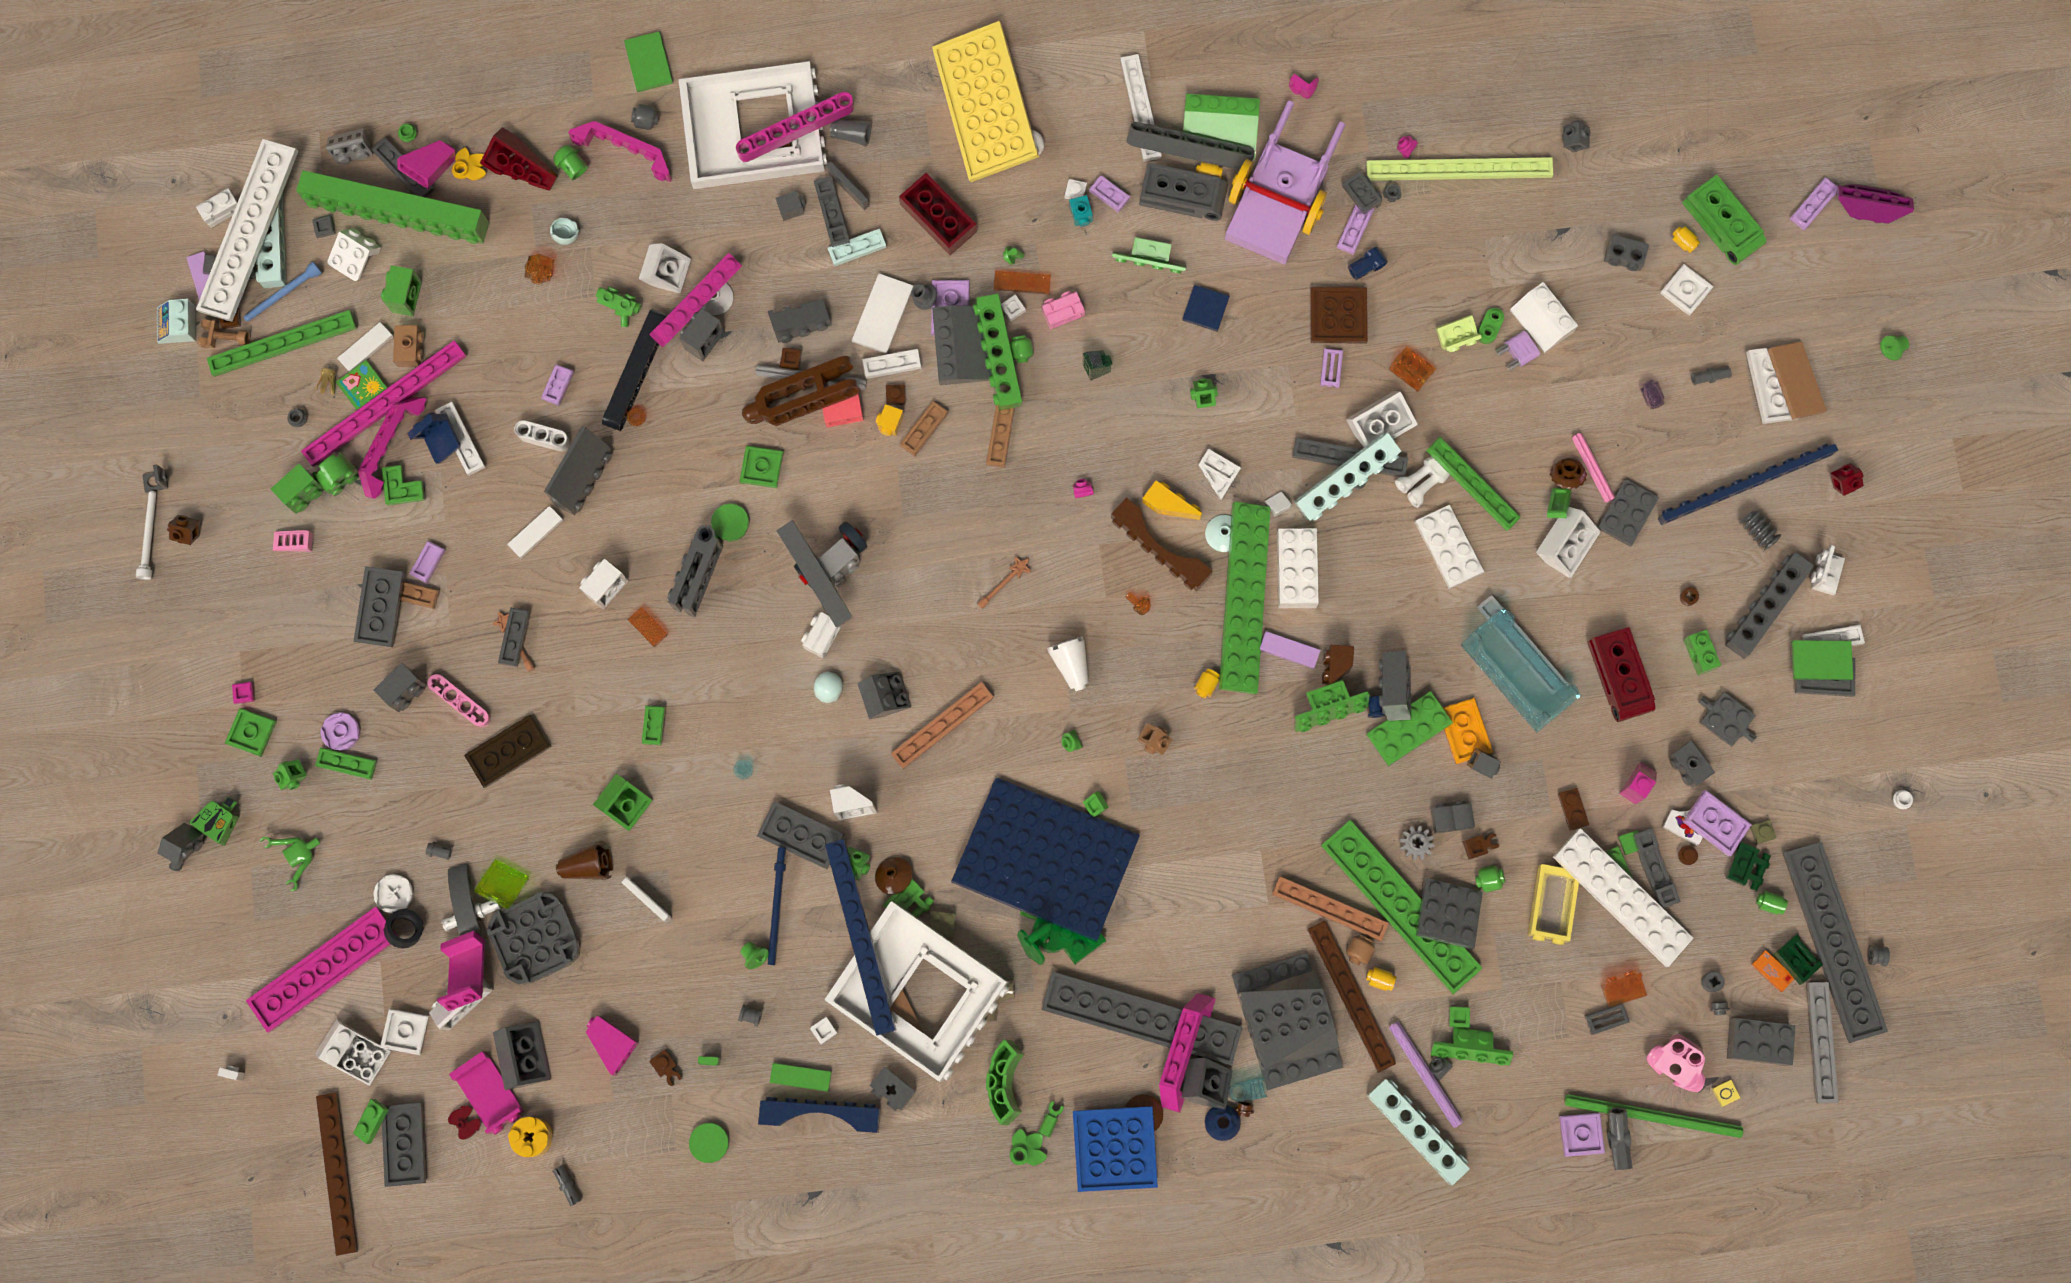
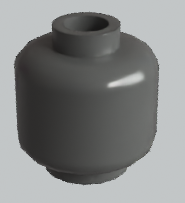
M638 104L636 108L633 107L631 122L634 123L636 128L651 130L653 125H657L659 114H655L653 106Z

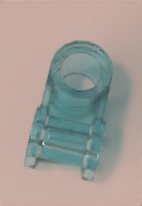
M1264 1077L1231 1085L1228 1097L1234 1102L1266 1098L1267 1094H1265L1263 1087ZM1235 1087H1239L1242 1090L1240 1098H1236L1232 1094Z

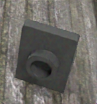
M157 464L153 465L154 472L142 475L146 493H149L151 490L168 489V474L166 470ZM151 477H155V482L157 483L155 487H150L148 484Z

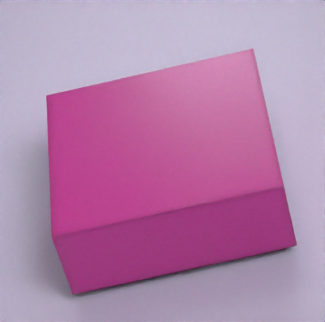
M252 682L232 684L234 704L255 702Z

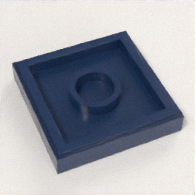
M1194 285L1182 321L1218 332L1230 296Z

